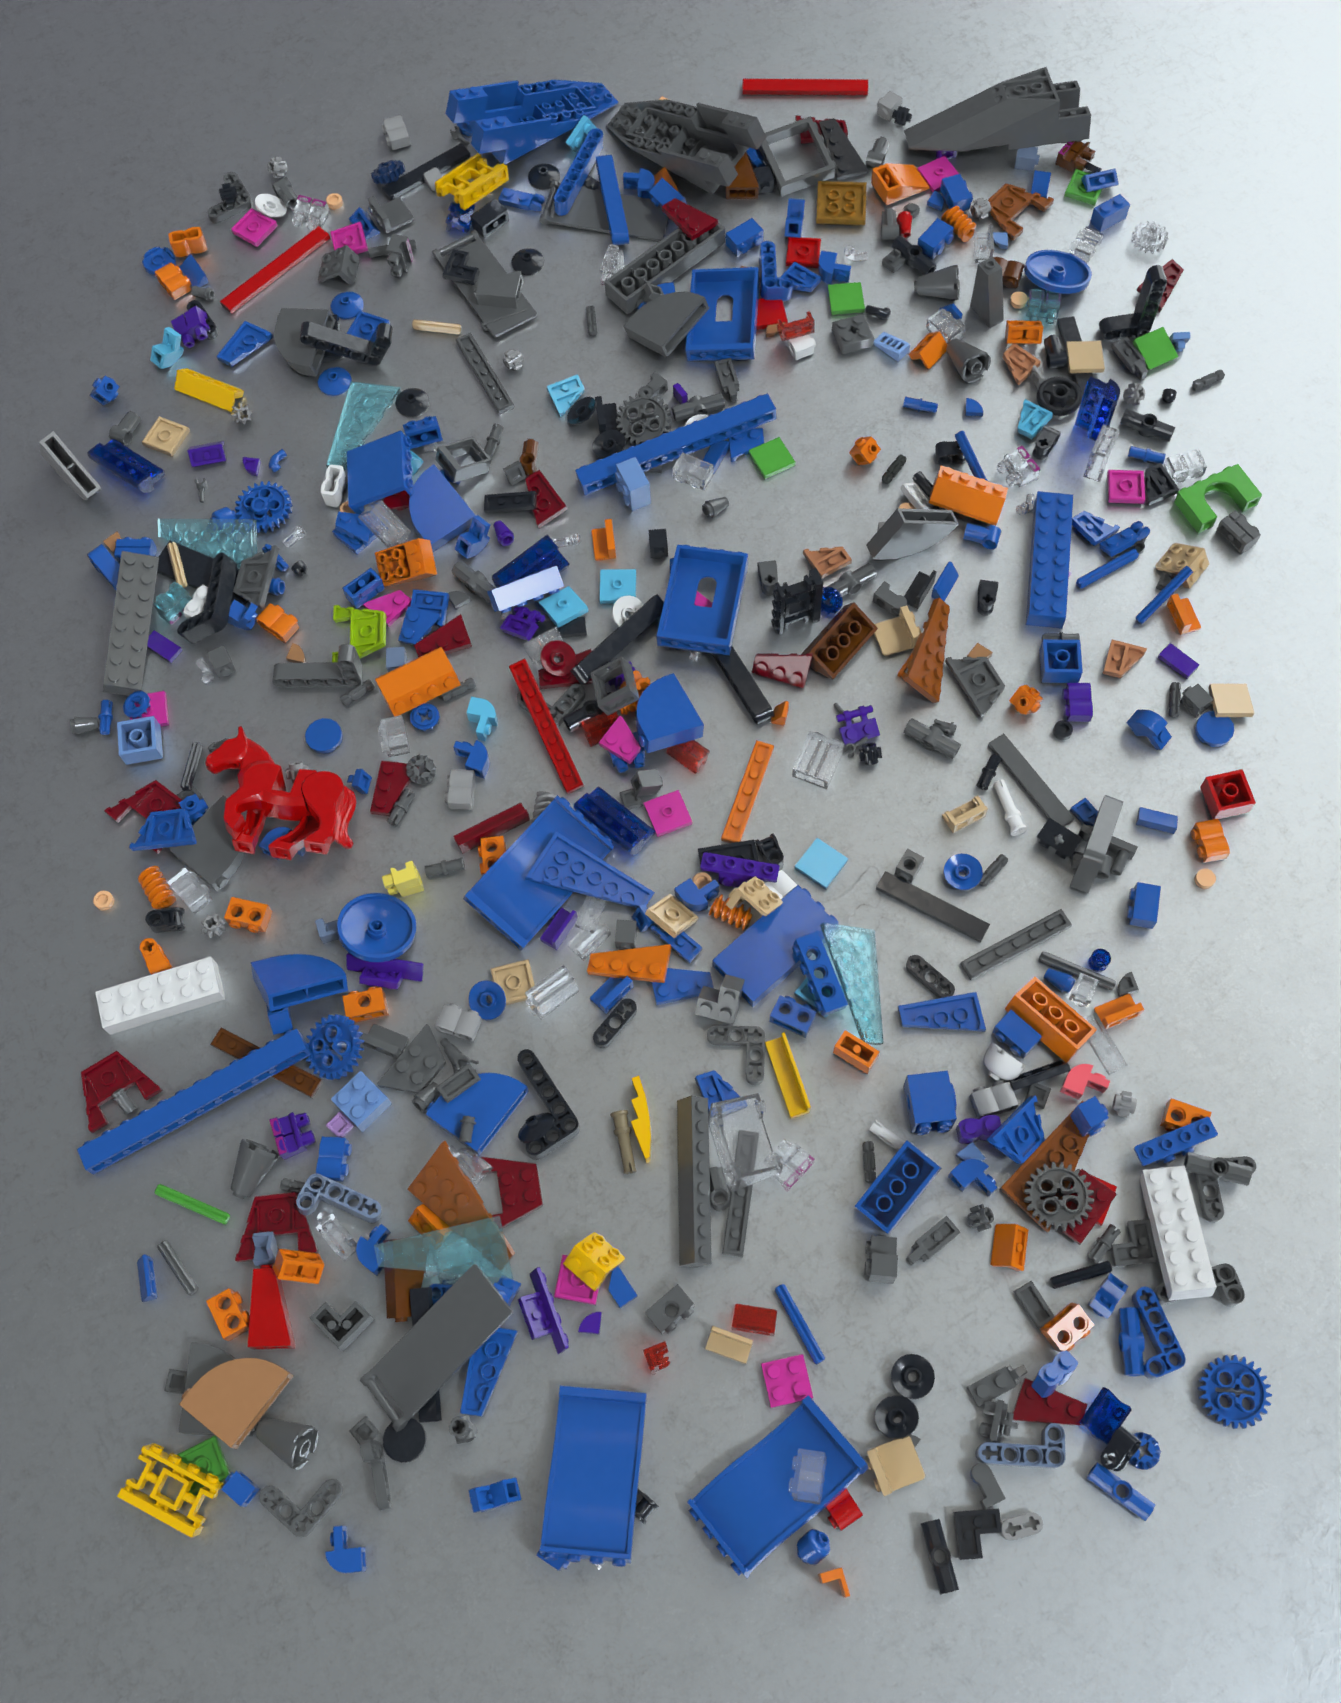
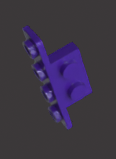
M707 852L703 853L700 866L701 870L719 873L718 884L727 887H739L743 882H747L755 876L760 880L776 883L780 868L777 864Z
M349 952L346 955L347 970L362 972L359 977V984L398 990L403 979L423 980V963L399 959L385 962H369L359 959Z
M537 1267L530 1273L535 1293L520 1297L518 1302L531 1339L534 1340L551 1334L557 1353L561 1354L569 1348V1340L566 1333L563 1332L561 1317L555 1310L553 1295L549 1292L546 1285V1276L541 1271V1268Z

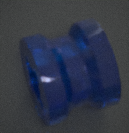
M1105 949L1094 950L1088 960L1089 967L1095 972L1105 971L1111 962V955Z

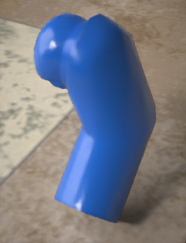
M283 449L270 458L268 467L273 472L281 469L278 462L287 457Z

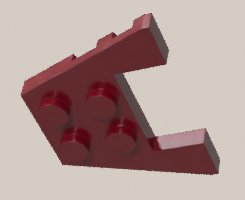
M155 780L137 790L133 796L118 801L119 804L114 807L106 808L104 812L117 823L131 809L147 819L151 812L182 809L179 802L183 800ZM162 848L152 849V850L155 851V852L159 855V853L161 852Z
M118 1051L113 1052L81 1072L83 1092L87 1105L86 1114L89 1120L88 1129L91 1133L109 1124L100 1106L113 1098L112 1093L119 1088L127 1090L137 1085L145 1100L163 1091Z
M473 1156L476 1176L497 1172L503 1213L492 1216L498 1229L505 1228L513 1221L521 1219L543 1206L537 1164Z
M296 1192L254 1197L246 1222L247 1227L240 1241L241 1246L235 1257L236 1262L253 1261L255 1245L252 1236L254 1233L274 1232V1236L298 1234V1251L318 1254V1248L307 1218L299 1213L296 1200L298 1194Z

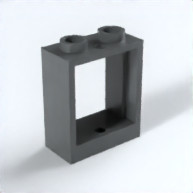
M474 437L439 446L435 458L453 483L488 473L491 464L490 456ZM469 453L475 460V463L461 467L454 457Z
M621 656L591 672L598 707L607 715L640 699L632 666L624 657ZM624 674L626 686L607 695L605 683Z

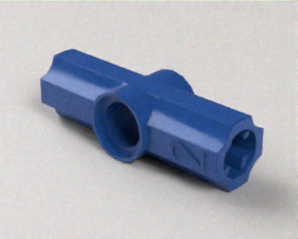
M1120 1308L1119 1322L1121 1332H1119V1348L1123 1353L1124 1376H1144L1143 1352L1145 1340L1140 1329L1139 1308Z
M1096 1462L1088 1473L1086 1479L1107 1493L1113 1501L1119 1502L1143 1521H1146L1153 1512L1156 1504L1132 1488L1129 1482L1120 1479L1100 1463ZM1118 1485L1123 1486L1126 1494L1123 1498L1119 1497L1116 1493Z

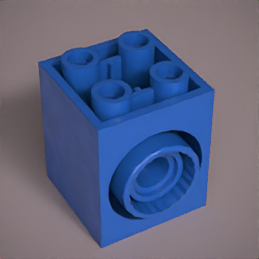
M948 1070L907 1075L903 1087L911 1133L927 1135L929 1131L936 1130L937 1133L949 1132L957 1119L955 1112L957 1104L954 1086L950 1083Z

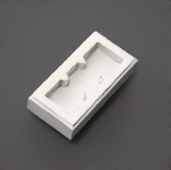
M915 482L902 484L900 490L916 509H934L933 504L929 503V499Z

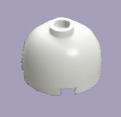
M993 1043L990 1044L984 1056L985 1066L990 1071L988 1075L997 1081L1000 1078L1006 1081L1013 1080L1026 1067L1021 1061L1016 1060L1014 1056Z

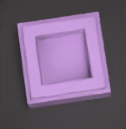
M341 1111L326 1124L337 1137L341 1138L355 1126Z

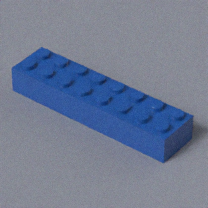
M1037 491L1033 512L1026 625L1062 629L1067 613L1073 511L1072 494Z

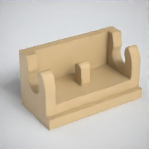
M975 796L971 801L952 811L944 812L942 818L952 833L985 817L988 808L979 796Z

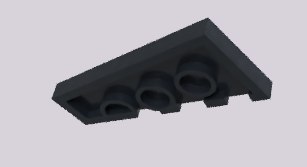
M835 118L820 121L818 126L824 138L825 146L829 148L830 157L836 163L835 176L837 181L867 174L868 168Z

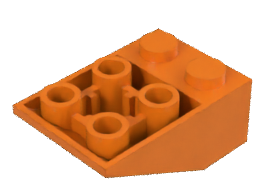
M886 163L872 169L871 184L886 206L929 189V186L915 165Z
M417 538L375 552L379 576L384 587L423 580L437 575L430 540Z

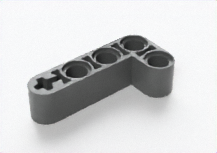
M1227 1263L1211 1267L1216 1290L1221 1302L1228 1307L1241 1303L1245 1298V1292L1234 1267ZM1220 1270H1224L1227 1273V1280L1221 1278ZM1165 1283L1153 1289L1160 1305L1179 1301H1169L1168 1296L1160 1295V1292H1167ZM1229 1290L1236 1294V1301L1229 1298Z

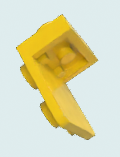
M593 1232L573 1247L563 1264L592 1290L596 1291L608 1273L623 1263L625 1257L618 1249L612 1247L603 1236Z

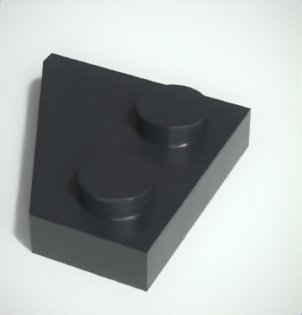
M1162 463L1145 470L1148 506L1176 495L1180 490Z

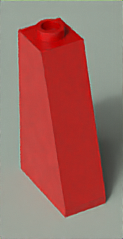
M260 1265V1269H253L248 1347L253 1350L295 1349V1340L281 1279H277L272 1265Z

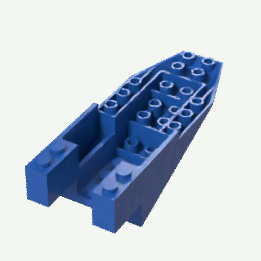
M515 80L449 91L445 114L453 124L470 121L469 127L473 130L471 145L479 154L491 152L501 164H507L575 128L583 115L592 119L619 102L602 83L549 80L518 85L519 81Z

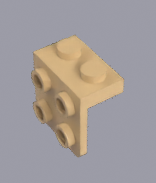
M1174 543L1157 562L1155 567L1157 570L1176 574L1185 566L1190 567L1193 573L1182 583L1184 588L1190 589L1204 570L1207 569L1209 561L1204 548Z
M908 606L900 607L899 617L875 624L878 629L874 635L884 656L914 648L919 634H921L919 626L916 627L914 613L910 612Z
M755 876L749 881L743 882L739 888L733 889L728 895L730 899L726 905L732 910L746 900L763 916H767L780 907L783 901L777 893L772 892L762 880Z
M910 1436L892 1440L867 1451L866 1463L869 1470H874L876 1478L873 1480L878 1492L882 1491L883 1496L925 1478L924 1470Z

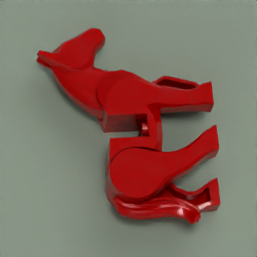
M242 726L238 727V735L235 738L226 740L218 749L207 756L205 760L206 768L212 774H218L227 769H240L238 773L239 789L225 800L224 822L227 832L233 838L232 843L235 851L255 854V848L264 828L266 817L300 821L293 831L269 844L271 856L274 858L292 860L294 855L303 847H305L307 852L327 855L330 845L334 841L345 849L352 848L353 840L349 837L347 828L355 811L356 797L352 790L343 785L342 779L337 774L329 771L317 772L316 770L299 769L291 791L286 792L281 766L274 763L269 753L263 747L247 738ZM244 811H247L246 821L241 814Z

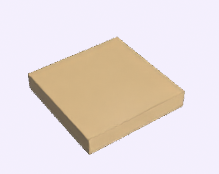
M1101 341L1066 343L1069 373L1104 372Z
M159 416L143 439L142 444L145 447L173 457L190 430L184 425Z
M1247 684L1209 685L1208 689L1210 696L1213 698L1212 705L1216 717H1253L1254 709Z
M671 894L648 908L645 913L673 938L696 923L699 918Z
M529 959L490 969L493 982L500 985L505 993L506 1005L538 997Z

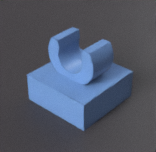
M1173 332L1169 338L1172 344L1175 345L1176 352H1182L1185 349V344L1191 337L1190 332Z

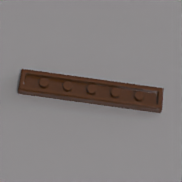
M222 1027L210 1044L236 1059H242L250 1051L260 1049V1047ZM295 1065L272 1076V1078L312 1099L323 1082L322 1079Z

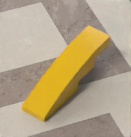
M638 1075L631 1078L638 1096L631 1099L638 1118L631 1121V1125L645 1161L649 1163L652 1142L650 1116L645 1092Z

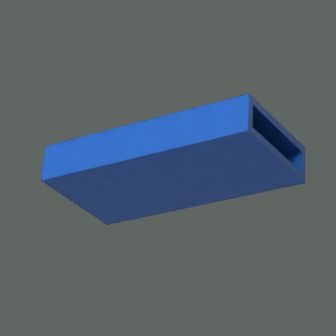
M799 885L781 899L783 903L780 907L769 915L758 919L712 960V966L723 978L727 974L745 979L742 997L752 1007L758 1004L800 966L799 956L796 957L792 949L796 938L818 931L823 944H825L838 932V920L833 915L825 912L824 906L818 901L815 902L811 898L810 892L805 888L802 889ZM807 952V953H806V955H807L808 958H809L812 954H814V953H812V952Z

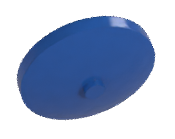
M1059 250L1036 251L1028 256L1024 267L1025 274L1031 282L1055 293L1072 294L1081 292L1089 286L1092 277L1090 267L1082 259Z
M369 893L354 898L344 906L338 917L337 934L342 946L353 956L369 962H385L398 958L411 947L416 935V919L411 909L400 899L388 894Z

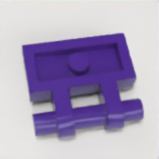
M516 606L514 608L516 614H509L500 629L504 633L530 641L539 627L535 622H544L545 616L539 611H530L527 607Z
M864 705L859 706L856 710L842 711V714L836 715L837 722L844 721L845 723L844 727L838 728L844 746L848 743H856L864 737L870 739L880 736L876 718L868 719L867 717L868 713L873 712L872 705L866 707ZM860 716L861 722L852 724L851 719Z

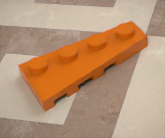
M671 944L591 953L587 973L588 975L623 979L628 976L631 980L665 983L672 947Z

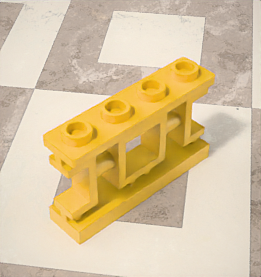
M477 153L435 182L436 194L439 197H444L449 193L454 195L455 203H460V208L466 210L509 180L507 165L502 163L492 168L487 165V159L485 157L482 158V154ZM469 179H474L471 183L468 182Z
M156 1443L143 1446L141 1449L142 1453L139 1454L138 1459L147 1464L139 1480L134 1478L127 1479L126 1486L120 1489L117 1497L191 1538L200 1535L204 1527L202 1524L207 1519L198 1514L205 1496L211 1499L216 1498L219 1494V1489H222L224 1484L219 1481V1477L216 1475L201 1472L199 1466L192 1463L186 1464L181 1461L182 1457L174 1453L168 1454L164 1452V1448ZM157 1460L167 1465V1467L163 1468L160 1476L152 1472ZM168 1476L184 1484L176 1501L160 1493ZM147 1480L155 1484L150 1496L140 1491L144 1489ZM194 1480L205 1486L200 1489L197 1496L189 1492ZM184 1501L192 1505L187 1516L177 1511L181 1509Z

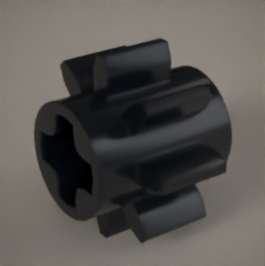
M898 106V110H893L892 118L895 119L894 123L905 126L906 122L910 123L912 115L909 113L910 109Z
M230 183L222 184L223 188L219 189L221 200L226 201L227 204L235 203L234 199L238 198L236 187L231 186Z
M876 743L863 744V749L859 750L860 761H864L865 765L877 764L879 762L878 758H882L881 747H877Z

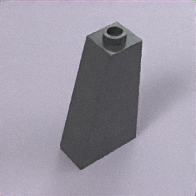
M993 257L978 264L970 307L989 328L1004 320L1002 267Z

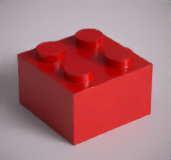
M1243 769L1208 776L1200 786L1212 819H1222L1249 813L1256 804Z

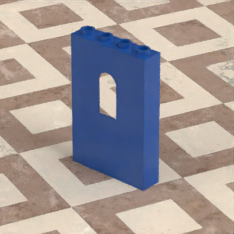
M758 267L692 270L690 292L705 297L709 309L687 334L686 355L688 361H710L731 358V360L755 359L760 283ZM722 296L733 298L732 321H716L717 301Z
M677 545L657 631L658 646L730 656L748 569L747 553ZM705 577H711L717 583L712 608L694 605L699 582Z

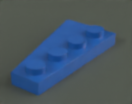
M977 992L898 1006L902 1027L986 1031Z
M498 1328L470 1357L460 1414L483 1417L518 1334L517 1330Z

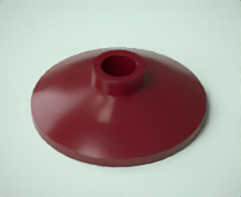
M554 640L543 647L540 660L543 668L551 675L565 676L575 667L576 654L573 648L566 642ZM555 657L559 659V663L554 661Z

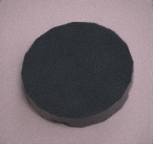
M411 1418L402 1430L396 1432L391 1422L383 1435V1448L386 1454L392 1460L401 1463L412 1462L419 1458L425 1449L427 1439L423 1425L416 1419Z

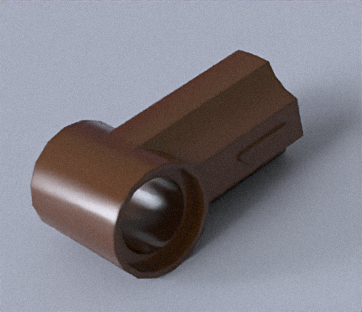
M534 439L524 441L522 455L520 456V463L526 476H530L537 471L536 463L539 442Z

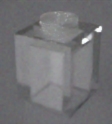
M1080 973L1069 1000L1073 1001L1077 1006L1088 1007L1099 980Z

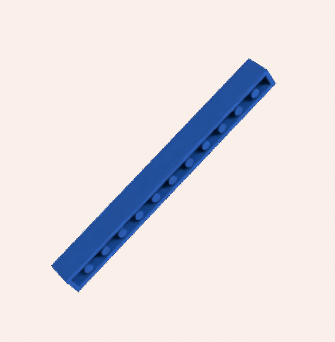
M768 393L759 395L754 399L744 401L731 408H726L724 411L711 414L704 419L694 421L689 425L679 427L654 439L646 440L644 443L631 446L624 451L614 453L589 465L581 466L575 470L577 480L586 496L618 482L615 477V472H617L616 464L636 457L643 472L651 470V468L666 464L776 420V408Z
M297 1028L289 1030L282 1037L267 1042L264 1047L250 1051L244 1058L232 1061L224 1069L216 1070L211 1076L194 1082L193 1086L179 1090L173 1097L159 1101L153 1108L141 1111L133 1119L121 1122L120 1126L113 1130H107L100 1137L86 1141L82 1147L77 1149L85 1170L93 1175L312 1055L303 1035Z

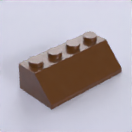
M855 602L845 605L801 655L813 653L810 668L830 679H834L878 628Z

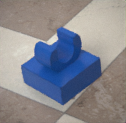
M356 769L355 775L348 776L347 783H352L351 786L360 794H368L372 777L363 769Z
M646 904L639 906L631 916L634 921H637V927L640 932L647 931L651 924L655 923L645 914L648 909Z

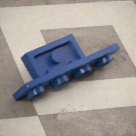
M1205 1117L1134 1147V1151L1142 1166L1162 1161L1164 1164L1176 1160L1175 1156L1179 1154L1186 1156L1187 1152H1195L1194 1148L1198 1144L1216 1137L1218 1133L1210 1118Z

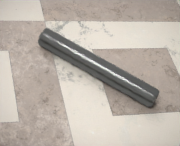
M1041 952L1040 962L1111 991L1116 985V981L1048 952Z

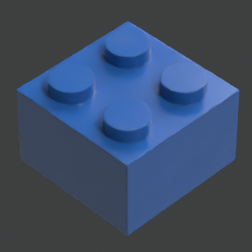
M1043 639L1039 650L1041 683H1079L1083 673L1080 640Z

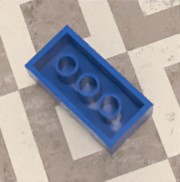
M906 1141L855 1207L887 1234H890L942 1168L913 1144Z

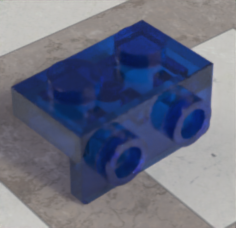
M452 201L448 208L450 214H448L445 221L447 224L446 230L450 231L454 227L467 234L471 226L470 216L474 213L475 205L473 204L468 209L463 210L460 208V203L456 204L455 201Z
M1103 1387L1079 1423L1095 1439L1108 1444L1112 1435L1121 1427L1132 1408L1122 1403L1109 1389Z

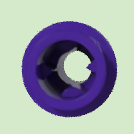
M496 521L493 527L498 543L503 546L512 544L514 533L502 521Z

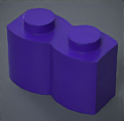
M1067 683L1066 688H1063L1062 698L1066 700L1064 716H1067L1068 722H1091L1093 717L1091 684Z
M987 1115L980 1119L967 1118L960 1121L956 1127L958 1142L970 1144L978 1140L988 1141L987 1138L1001 1125L1000 1117Z

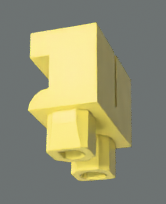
M413 861L406 862L405 869L397 871L395 868H390L391 873L382 876L384 887L390 895L400 893L402 897L424 891L420 873Z

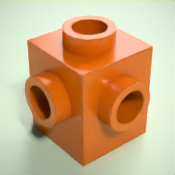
M872 436L860 437L855 441V445L849 453L858 465H866L877 458V454L881 449Z
M1026 684L1020 686L1009 701L1016 706L1015 709L1019 713L1027 715L1038 711L1043 698L1039 695L1038 690L1033 687L1030 688Z

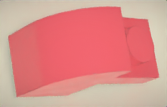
M1080 1064L1069 1071L1063 1081L1060 1092L1079 1100L1086 1086L1104 1093L1109 1086L1110 1080H1107L1102 1074L1091 1073L1093 1065Z

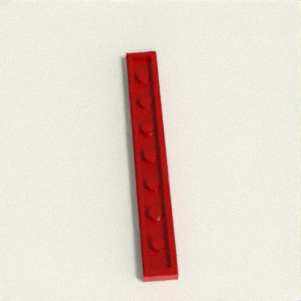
M743 78V95H868V79Z
M318 226L220 301L221 305L231 314L327 242L330 239V235Z
M524 658L510 665V671L566 793L570 794L584 787L526 659Z

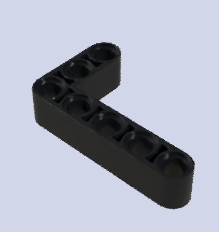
M1154 265L1147 270L1134 313L1106 317L1099 322L1104 340L1135 337L1141 329H1147L1150 332L1167 284V279L1161 265Z
M306 321L301 324L300 342L355 361L377 366L381 363L391 345L393 328L388 323H380L369 341Z
M220 552L213 559L204 611L183 621L177 629V633L192 644L223 630L228 623L237 563L225 553Z
M524 1049L517 1056L519 1065L556 1121L543 1137L526 1143V1151L529 1157L539 1160L577 1136L580 1131V1125L575 1114L534 1052ZM526 1057L532 1058V1061L529 1064H524L522 1062L523 1059H525ZM541 1073L543 1077L540 1080H534V1075ZM548 1089L554 1091L550 1097L544 1096V1092ZM557 1106L565 1107L562 1113L554 1112ZM569 1122L576 1124L572 1130L565 1129V1126ZM552 1133L558 1134V1138L555 1141H549L548 1137ZM533 1145H540L541 1149L537 1153L531 1152V1147Z

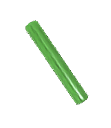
M159 1184L155 1189L156 1195L224 1225L230 1219V1214L167 1186Z

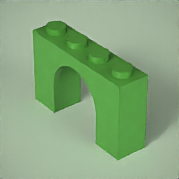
M1236 464L1232 467L1227 466L1221 472L1213 473L1202 481L1198 480L1188 488L1180 489L1177 492L1174 503L1199 534L1213 527L1218 517L1206 502L1205 494L1214 491L1223 492L1229 495L1241 511L1244 512L1258 505L1262 493L1239 464Z

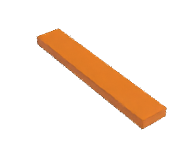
M756 740L721 841L728 843L741 842L773 753L774 745Z

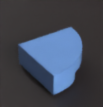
M991 232V241L997 244L999 248L1007 249L1008 233Z
M973 1142L956 1154L957 1158L961 1161L968 1159L984 1161L986 1159Z

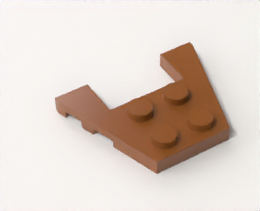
M1005 183L988 199L991 205L989 213L1001 228L1008 233L1009 238L1014 241L1023 233L1024 228L1012 220L1029 204L1045 212L1053 204L1054 198L1040 197L1041 194L1039 193L1031 194L1025 192L1026 189Z

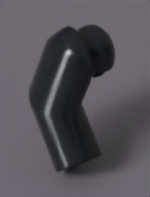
M867 305L865 313L885 320L889 318L891 310L887 307L882 309Z

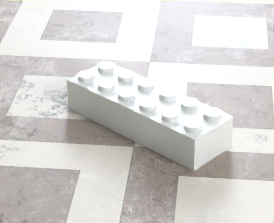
M212 957L95 992L102 1028L110 1035L225 1000L218 964Z
M1185 1166L1143 1170L1139 1181L1148 1218L1150 1219L1168 1300L1212 1296L1216 1289V1283Z

